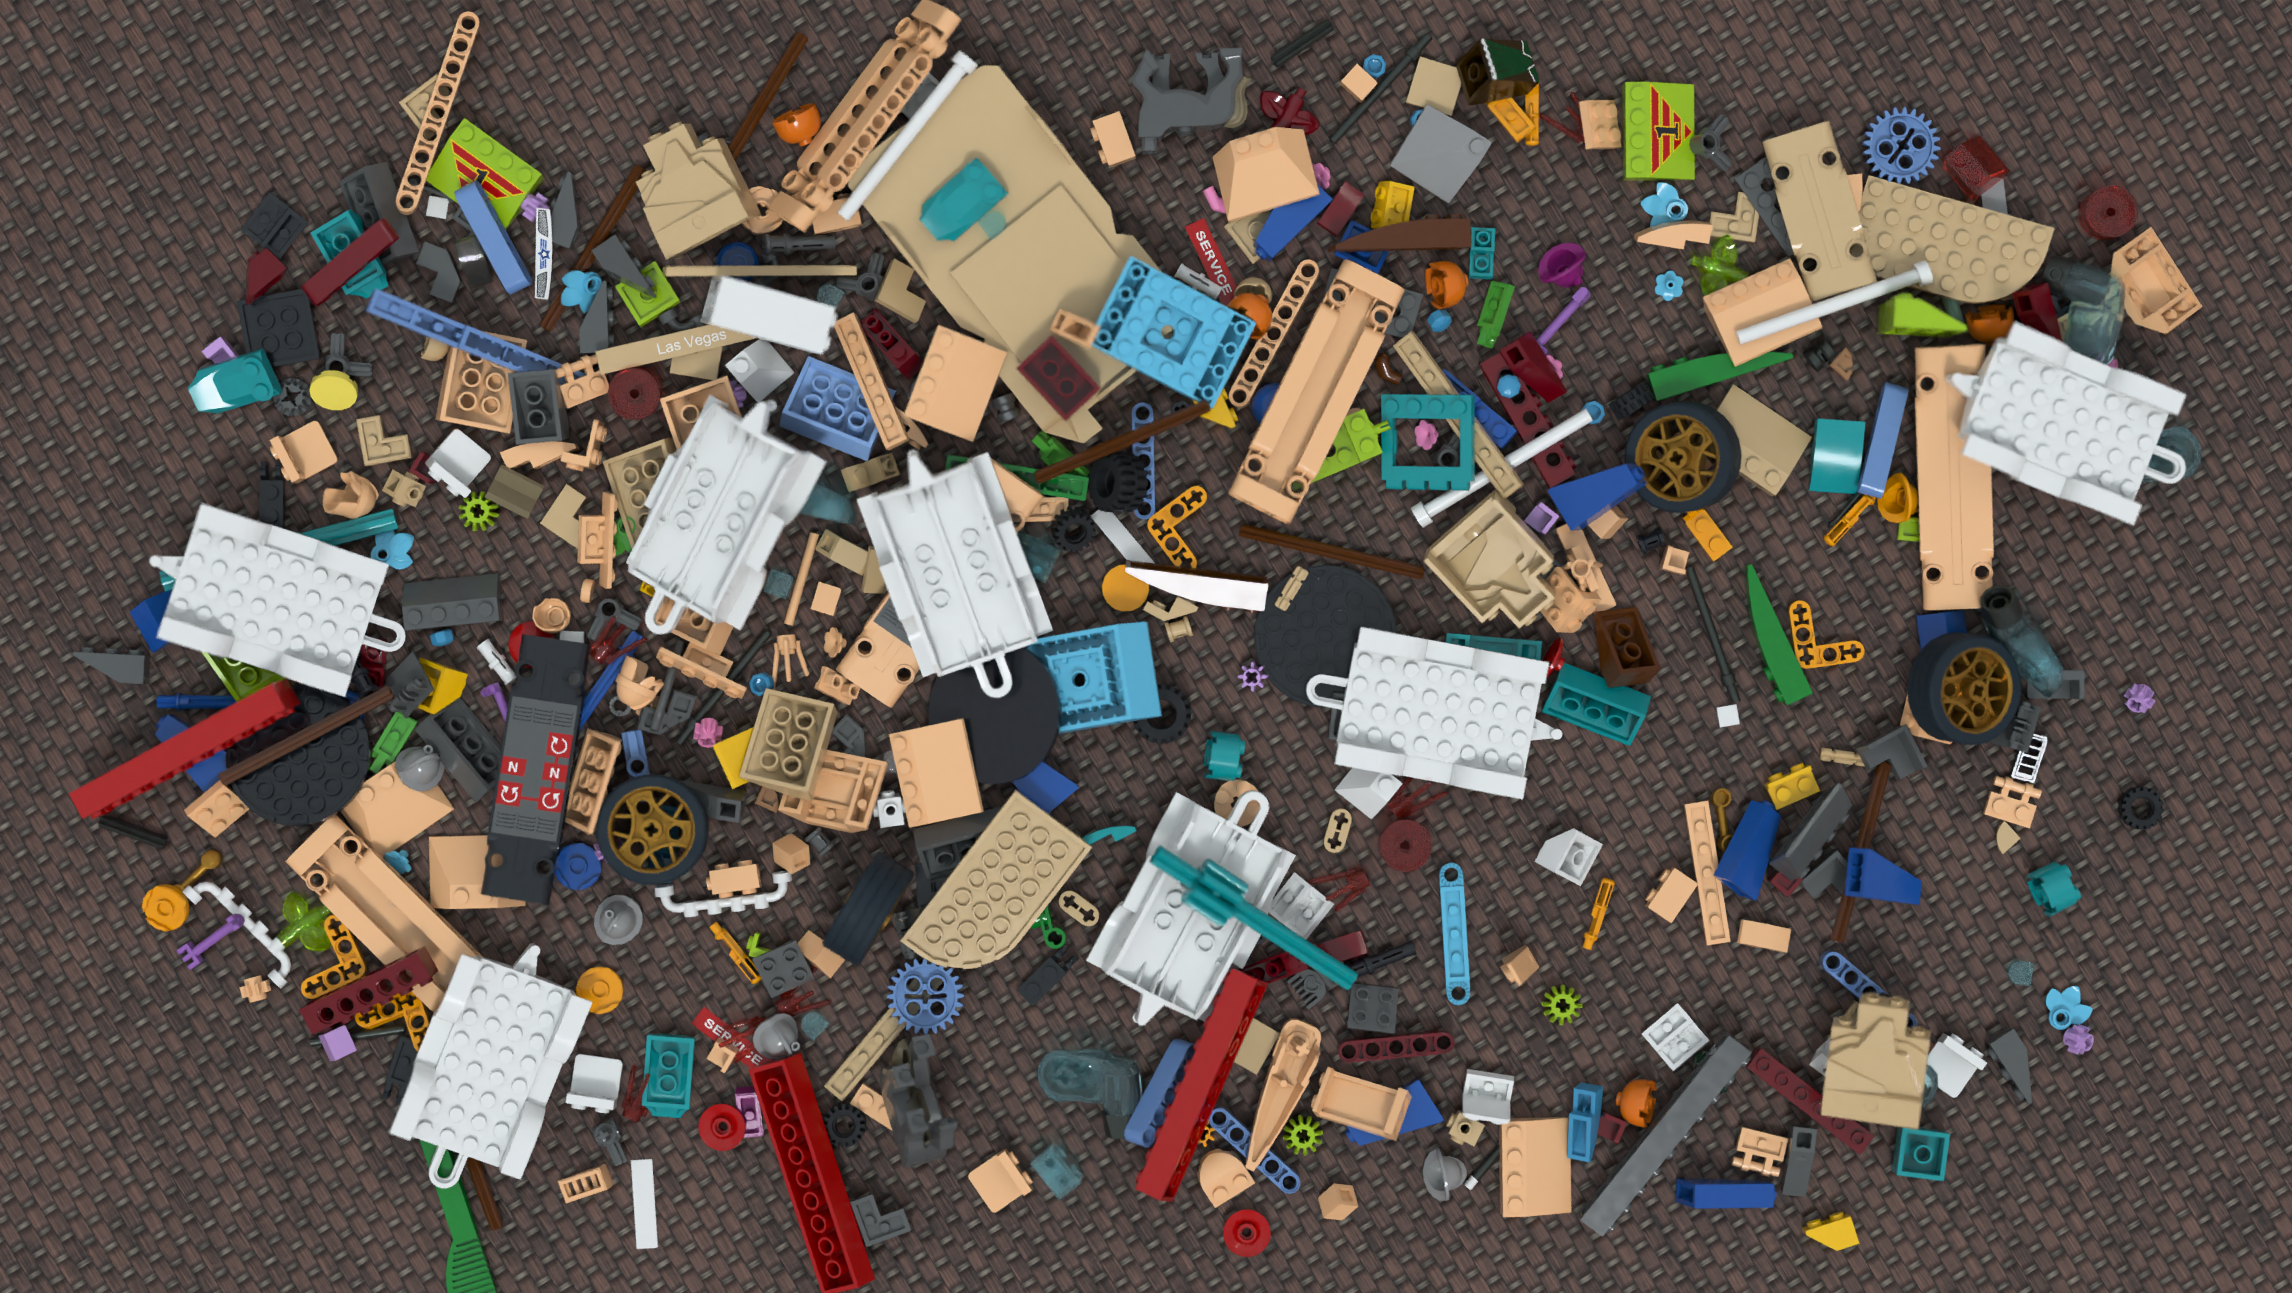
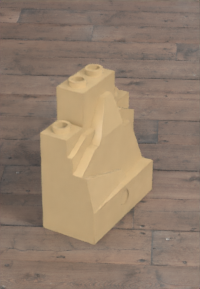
M682 122L671 125L669 127L670 131L663 135L660 132L648 138L650 142L643 146L654 169L641 174L642 179L636 181L645 203L643 210L666 260L685 257L684 253L750 218L762 216L725 140L715 139L713 136L704 140L701 145L692 125L682 124Z
M1494 489L1426 549L1424 562L1481 623L1486 619L1491 621L1499 614L1500 611L1498 609L1500 608L1520 628L1524 624L1526 626L1530 625L1537 618L1535 614L1541 609L1547 610L1555 602L1553 600L1555 598V591L1539 575V573H1547L1553 567L1554 555L1515 513L1516 508L1507 498L1503 500L1498 491Z
M1876 993L1861 994L1857 1020L1849 1016L1834 1017L1821 1115L1918 1129L1931 1031L1920 1026L1907 1027L1910 1001L1898 996L1887 998L1880 997Z

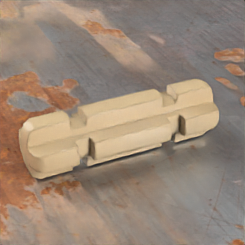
M1300 566L1295 568L1292 573L1294 574L1293 578H1289L1281 591L1282 596H1278L1274 605L1283 611L1287 610L1290 605V599H1294L1302 585L1300 582L1304 581L1308 575V571Z
M1821 748L1820 760L1830 762L1832 760L1836 763L1850 765L1855 763L1857 766H1865L1858 753L1854 754V752L1836 749L1832 751L1829 748Z

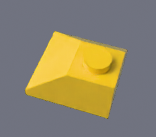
M419 657V662L434 690L417 708L431 714H436L461 697L468 674Z

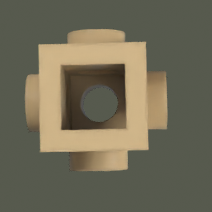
M392 470L382 491L394 497L392 501L398 505L405 507L406 504L416 507L423 496L426 486L418 482L419 477L408 471L404 475Z
M1457 1110L1456 1114L1452 1113L1446 1126L1449 1127L1447 1131L1451 1134V1140L1461 1145L1466 1142L1475 1146L1485 1124L1479 1120H1470L1462 1115V1111ZM1463 1124H1467L1466 1129H1460Z

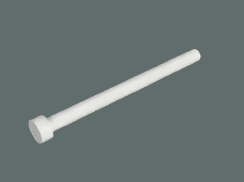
M961 51L956 53L952 59L955 64L837 213L847 221L860 208L965 73L971 75L978 65Z
M1924 260L1913 264V270L1735 331L1737 340L1741 345L1916 283L1920 287L1933 283V276L1927 261Z
M1585 408L1505 456V459L1512 468H1515L1592 422L1593 419ZM1482 470L1475 474V481L1470 482L1469 491H1454L1450 489L1425 505L1419 502L1411 507V510L1419 524L1424 528L1433 522V516L1491 481Z

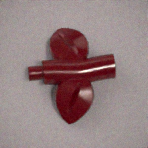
M1298 87L1295 94L1291 93L1287 100L1280 93L1262 91L1260 96L1261 110L1267 118L1276 120L1269 129L1274 127L1303 129L1305 135H1309L1319 128L1320 124L1316 116L1308 110H1301L1305 103L1302 99L1307 93L1304 89Z

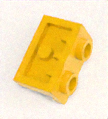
M1380 181L1375 190L1376 200L1374 210L1371 213V228L1376 229L1409 221L1415 187L1392 181Z
M1803 763L1792 766L1790 768L1791 772L1785 775L1779 772L1768 777L1769 782L1764 783L1775 806V810L1820 791L1811 771L1813 770L1811 765L1804 766Z

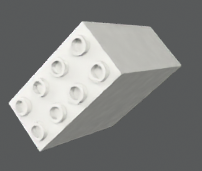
M712 276L700 322L803 351L823 354L824 350H828L831 340L828 332L829 328L835 325L837 313H834L835 307L728 277Z

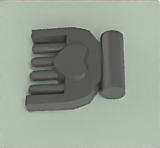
M1307 969L1296 973L1286 981L1290 984L1301 976L1299 980L1291 985V988L1294 989L1304 981V984L1295 990L1296 994L1303 989L1305 990L1299 995L1300 999L1312 993L1303 1001L1304 1004L1317 996L1316 999L1306 1006L1308 1010L1323 999L1326 994L1325 985L1327 988H1330L1335 984V982L1315 969Z

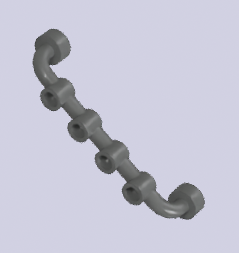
M780 252L760 256L764 264L780 265L777 258L781 256ZM764 276L752 284L771 289L769 284L774 282L778 276ZM675 308L658 316L662 325L667 323L676 332L709 325L700 322L702 313L686 323H679L675 319L679 316Z

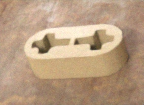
M1339 808L1334 810L1328 822L1323 843L1325 848L1331 853L1340 852L1346 843L1352 817L1345 809ZM1342 812L1345 813L1344 817L1348 821L1347 823H1342L1339 830L1336 829L1338 822L1334 820L1335 815L1339 816ZM1336 831L1339 832L1338 840L1341 844L1340 846L1336 845L1332 849L1328 839H1333Z
M1067 890L1061 894L1059 905L1066 913L1085 926H1092L1097 923L1099 911L1093 904L1073 890ZM1073 895L1075 897L1074 902L1079 907L1077 909L1072 905L1066 907L1064 905V896L1070 897ZM1082 907L1086 911L1092 909L1095 919L1093 921L1091 919L1084 921L1085 915L1079 911Z

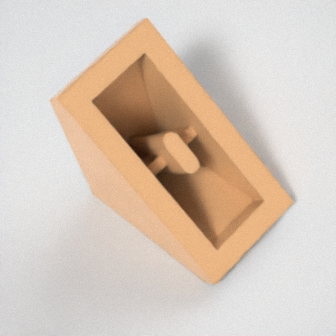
M808 930L798 942V945L805 959L831 978L845 959L833 953L830 949L825 948L822 944L823 939Z

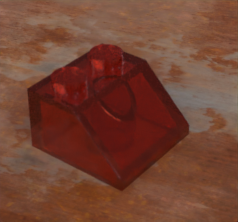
M1980 136L1961 143L1943 157L1942 167L1972 202L2010 173V170Z

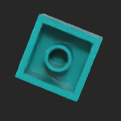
M1897 1126L1892 1172L1900 1176L1944 1181L1950 1133L1938 1129L1922 1127L1913 1129Z

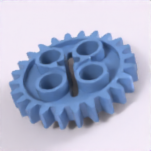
M1895 107L1892 109V115L1886 110L1883 112L1884 119L1879 116L1874 118L1877 125L1873 123L1868 125L1872 132H1865L1864 136L1869 138V140L1862 142L1863 146L1868 147V150L1864 151L1862 155H1869L1870 157L1865 164L1873 163L1874 165L1870 170L1871 173L1878 170V178L1885 175L1888 182L1895 178V183L1898 184L1903 179L1906 185L1910 184L1911 177L1917 182L1919 181V174L1924 177L1928 175L1925 168H1934L1930 161L1938 160L1939 157L1933 153L1941 148L1934 145L1935 142L1940 140V137H1933L1932 135L1937 131V128L1929 129L1928 126L1931 124V120L1927 122L1922 121L1924 113L1916 117V109L1907 114L1906 107H1903L1900 113H1898ZM1894 124H1900L1903 127V134L1901 136L1893 132ZM1912 128L1914 132L1903 145L1905 149L1896 155L1892 164H1889V159L1899 147L1897 143L1903 141ZM1914 137L1922 140V149H1917L1913 146L1912 140ZM1881 143L1889 146V155L1880 153L1879 146ZM1900 157H1906L1909 160L1908 169H1904L1899 165Z
M915 958L914 966L906 962V971L898 968L897 971L900 977L892 976L891 978L896 984L888 985V988L894 991L887 995V998L894 1001L888 1005V1008H896L892 1017L900 1015L901 1018L898 1024L904 1021L907 1022L906 1030L914 1026L915 1034L919 1032L920 1028H923L925 1035L928 1034L929 1028H932L936 1034L937 1026L939 1025L945 1030V1021L953 1024L954 1020L951 1015L959 1016L960 1014L955 1008L963 1007V1003L958 1001V998L964 997V993L958 992V989L962 988L963 984L955 983L960 976L950 975L953 967L945 970L943 966L928 963V960L925 958L921 964ZM933 978H941L944 982V987L940 990H935L931 986ZM908 979H918L920 988L917 990L909 989L907 986ZM924 990H927L928 994L945 993L947 997H930L928 1002H924L923 997L905 998L904 995H920ZM910 1002H917L921 1008L920 1012L917 1014L910 1013L907 1008ZM933 1002H941L944 1005V1011L940 1014L934 1013L931 1009Z

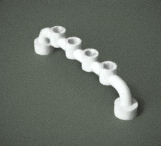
M788 871L772 873L773 883H778V889L775 892H761L753 895H736L727 898H711L701 901L693 900L674 903L670 899V896L674 895L673 884L658 885L654 887L655 897L661 898L662 904L666 909L671 912H684V917L698 916V910L706 909L709 915L722 913L723 907H731L732 912L746 910L745 905L755 904V909H764L769 907V902L780 900L787 891L788 882L792 881V874Z
M201 882L193 888L188 885L182 892L195 905L202 899L200 894L208 891L232 914H241L244 917L245 922L243 925L281 962V968L278 972L273 969L267 975L281 989L287 983L285 978L291 968L290 958L283 951L286 946L277 937L272 940L266 934L269 929L260 920L255 923L249 917L252 912L243 904L238 906L234 903L232 899L235 896L226 887L221 890L211 882Z

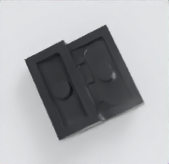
M269 192L243 225L241 231L258 242L263 248H267L280 260L308 224V221Z

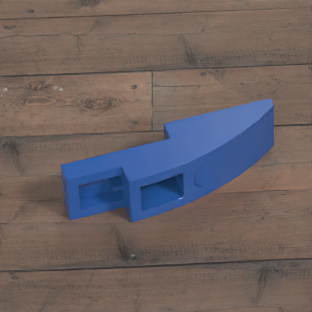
M1443 369V373L1459 395H1475V417L1495 445L1502 450L1516 435L1517 430L1482 402L1476 394L1446 369Z

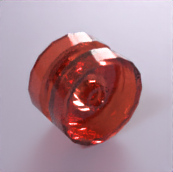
M2117 185L2104 186L2089 193L2079 208V222L2082 229L2090 237L2100 241L2112 240L2128 233L2135 225L2138 217V205L2134 196L2126 189ZM2106 210H2109L2111 214L2107 215Z
M641 366L624 369L616 374L610 382L608 389L609 403L613 410L622 418L630 420L644 419L656 412L661 405L660 399L664 396L663 384L658 375L650 369ZM633 389H637L639 391V396L637 398L633 397Z
M1402 818L1393 820L1384 827L1379 835L1378 848L1379 854L1387 865L1398 871L1409 872L1417 870L1426 863L1430 857L1432 843L1425 827L1415 820ZM1404 840L1408 841L1409 846L1406 849H1402L1400 847V844L1403 843Z

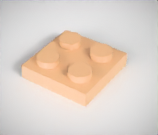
M1585 100L1579 102L1586 149L1620 148L1621 133L1618 126V112L1615 100Z
M219 780L184 811L190 819L216 838L246 813L249 808L240 800L231 787L228 785L224 786Z

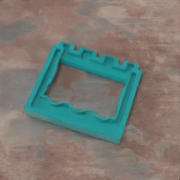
M1381 394V422L1387 420L1389 423L1381 428L1390 426V430L1381 433V450L1383 452L1381 454L1382 480H1386V488L1403 490L1406 480L1407 490H1426L1427 481H1429V490H1449L1451 481L1452 490L1469 491L1470 482L1475 481V395ZM1396 418L1460 419V467L1396 466V454H1398Z

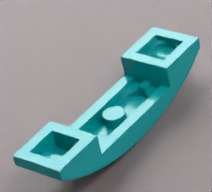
M1447 633L1446 643L1538 661L1541 659L1542 641Z
M1132 825L1110 826L1083 836L1082 839L1092 844L1112 834L1115 842L1136 832L1137 829Z

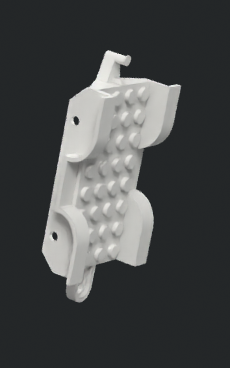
M2013 322L2007 338L1996 339L1976 376L1961 375L1960 373L1946 375V382L1967 398L1958 438L1965 442L1961 454L2011 475V478L2134 525L2142 506L2134 502L2144 475L2162 483L2170 484L2178 482L2184 476L2186 466L2183 458L2179 454L2157 445L2168 414H2179L2186 394L2143 376L2097 362L2071 351L2070 347L2060 341ZM2152 454L2172 462L2173 471L2166 475L2148 467Z
M709 395L687 440L675 453L669 454L644 504L649 508L648 517L626 561L629 564V573L655 587L656 592L645 615L646 625L653 633L666 634L672 632L676 628L686 606L714 623L727 622L738 630H742L764 585L766 570L763 567L783 527L788 525L799 514L827 462L809 451H799L766 432L769 413L776 409L774 401L759 402L745 418H742L728 410V404L713 395ZM665 596L676 602L665 624L661 626L657 624L655 616Z
M911 450L908 453L909 484L879 495L875 492L857 499L877 554L881 573L899 621L901 620L922 676L925 677L937 673L938 677L968 666H973L983 691L991 697H1002L1010 691L1012 686V677L1004 657L1005 653L1038 642L1037 636L1051 632L1053 628L1035 579L1027 564L989 453L986 452L968 459V463L932 475L920 460L918 452ZM996 659L1004 681L1001 687L993 688L990 685L982 664L983 662Z
M201 504L185 555H156L150 558L152 566L160 568L176 579L157 635L158 638L216 656L229 657L273 671L291 680L345 697L362 644L392 652L398 650L405 641L404 628L398 622L372 613L389 564L337 548L311 537ZM371 622L393 629L397 634L396 640L388 643L366 636L365 632L368 623Z
M1360 627L1358 643L1354 644L1348 677L1341 678L1318 674L1310 678L1306 685V695L1312 703L1341 710L1335 746L1338 748L1334 764L1413 777L1523 799L1527 781L1524 773L1530 742L1532 740L1551 738L1558 740L1562 737L1561 730L1554 729L1535 719L1541 684L1546 682L1549 662ZM1318 683H1326L1346 687L1343 701L1317 696L1315 694V686Z
M1250 790L1241 794L1227 819L1175 792L1151 838L1146 852V861L1125 900L1120 902L1109 916L1086 958V961L1101 968L1106 974L1141 993L1138 1010L1133 1014V1021L1139 1025H1145L1164 1005L1195 1020L1200 1019L1205 1022L1214 1009L1213 1002L1215 997L1221 994L1224 988L1222 983L1226 973L1231 972L1232 968L1236 970L1239 968L1243 969L1261 934L1234 917L1228 919L1227 923L1220 927L1185 905L1181 901V896L1186 890L1185 885L1149 862L1151 856L1160 845L1196 869L1198 866L1201 867L1205 860L1211 859L1248 884V891L1243 896L1245 897L1244 900L1268 915L1274 895L1296 855L1257 836L1269 810L1268 801L1260 792ZM1256 800L1259 803V810L1248 830L1236 825L1248 802Z
M535 943L528 945L513 966L478 955L472 958L461 954L445 996L438 1010L434 1011L413 1063V1071L407 1090L389 1133L407 1140L415 1137L437 1145L428 1173L431 1182L439 1188H449L457 1183L468 1157L499 1167L500 1173L521 1180L538 1138L545 1115V1106L562 1064L568 1060L592 1005V1001L576 996L573 990L536 975L537 956L540 954V948ZM448 1149L459 1153L451 1174L446 1178L440 1177L437 1174V1170L445 1150Z

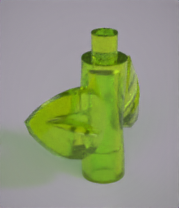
M1728 234L1716 242L1711 251L1712 258L1693 256L1690 263L1699 267V272L1705 273L1700 285L1704 296L1727 287V281L1736 283L1747 278L1749 272L1733 265L1738 257V251L1735 242Z
M291 892L286 897L282 908L283 916L290 924L277 935L279 941L288 948L300 938L304 947L311 951L329 949L331 942L325 929L319 924L326 920L325 916L331 911L324 905L320 909L315 907L308 912V905L305 900L296 893Z

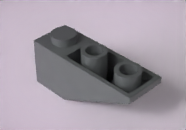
M567 172L566 176H562L558 185V189H560L559 196L553 199L550 206V211L552 212V243L573 251L581 226L575 177L572 173Z
M613 235L591 250L602 268L611 278L650 297H656L652 290L655 284L648 274L643 276L641 270L644 268L637 257L632 259L629 253L632 252V249L625 239L620 241L616 235Z
M608 281L602 282L579 329L580 353L583 355L596 354L595 351L615 347V334H611V325L615 324L614 310H610V301H614V288L610 286Z
M81 647V652H73V656L119 683L149 684L150 655H143V650H129L128 654H119V649L105 648V653H96V648Z
M679 780L689 786L699 797L708 817L723 821L740 822L745 811L746 790ZM674 797V803L680 805L681 803Z
M2007 1027L1986 1041L1989 1047L1986 1051L1993 1061L1997 1060L2002 1068L1999 1071L2006 1081L2010 1080L2015 1088L2012 1091L2019 1101L2024 1100V1102L2030 1104L2032 1103L2027 1048L2014 1028Z
M1789 1123L1782 1195L1806 1197L1816 1146L1817 1129L1814 1126Z

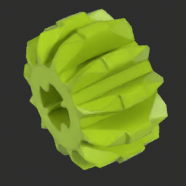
M481 491L479 498L476 492H471L472 501L466 497L463 500L467 503V506L459 505V509L465 510V513L460 514L459 518H468L464 526L469 527L473 523V531H477L479 525L483 531H486V522L494 526L495 522L491 517L499 518L500 515L493 512L494 509L499 508V504L490 505L493 501L486 499V492ZM478 505H481V509L484 510V514L479 515L480 518H477L478 514L474 513V509L479 508Z
M1564 984L1560 985V992L1557 991L1555 986H1552L1551 990L1554 994L1552 996L1547 992L1544 994L1550 1000L1541 1002L1542 1006L1549 1007L1543 1011V1014L1547 1016L1553 1013L1549 1019L1552 1023L1557 1017L1559 1025L1564 1024L1565 1017L1569 1023H1572L1571 1014L1575 1017L1580 1016L1574 1009L1582 1008V1004L1574 1002L1579 1000L1581 996L1579 994L1572 996L1574 992L1573 987H1570L1565 993L1566 988ZM1560 999H1563L1568 1004L1567 1008L1563 1007L1565 1010L1562 1011L1556 1006L1557 1001L1560 1003Z
M1300 1114L1298 1115V1123L1293 1118L1289 1119L1290 1124L1293 1126L1292 1128L1284 1126V1130L1291 1134L1283 1135V1140H1291L1287 1143L1286 1147L1290 1149L1295 1145L1294 1154L1296 1155L1299 1153L1300 1148H1303L1305 1156L1308 1155V1147L1313 1152L1316 1151L1313 1142L1316 1144L1322 1143V1140L1315 1136L1323 1135V1131L1315 1130L1320 1125L1318 1121L1310 1125L1312 1117L1308 1116L1306 1121L1303 1122V1117ZM1302 1129L1306 1130L1309 1136L1307 1139L1304 1137L1303 1141L1299 1140V1135L1297 1134L1298 1131L1302 1133Z

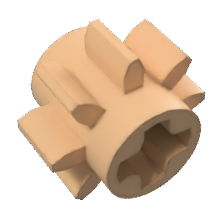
M261 975L244 979L245 986L239 987L242 998L248 997L249 1003L266 999V992L271 991L269 980L263 981Z

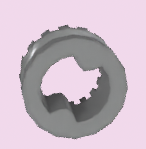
M618 695L613 697L609 703L610 711L616 716L627 715L631 711L630 706L627 705V709L624 712L622 710L616 711L614 704L617 700H621Z

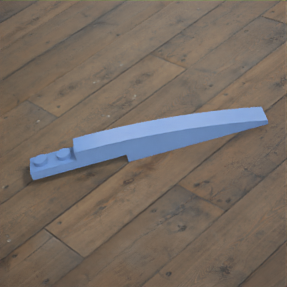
M378 289L373 290L366 308V312L513 372L558 369L562 365ZM580 371L573 373L574 379L585 375V373ZM564 377L558 379L559 385L566 383Z

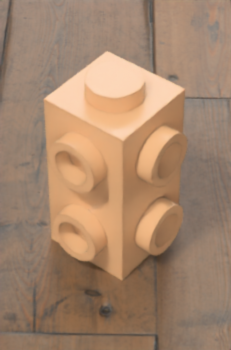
M752 860L739 861L738 867L729 868L728 863L714 865L715 870L709 871L710 876H706L707 889L712 890V895L719 894V898L732 897L734 891L742 890L743 895L757 893L756 888L762 887L759 864H752Z

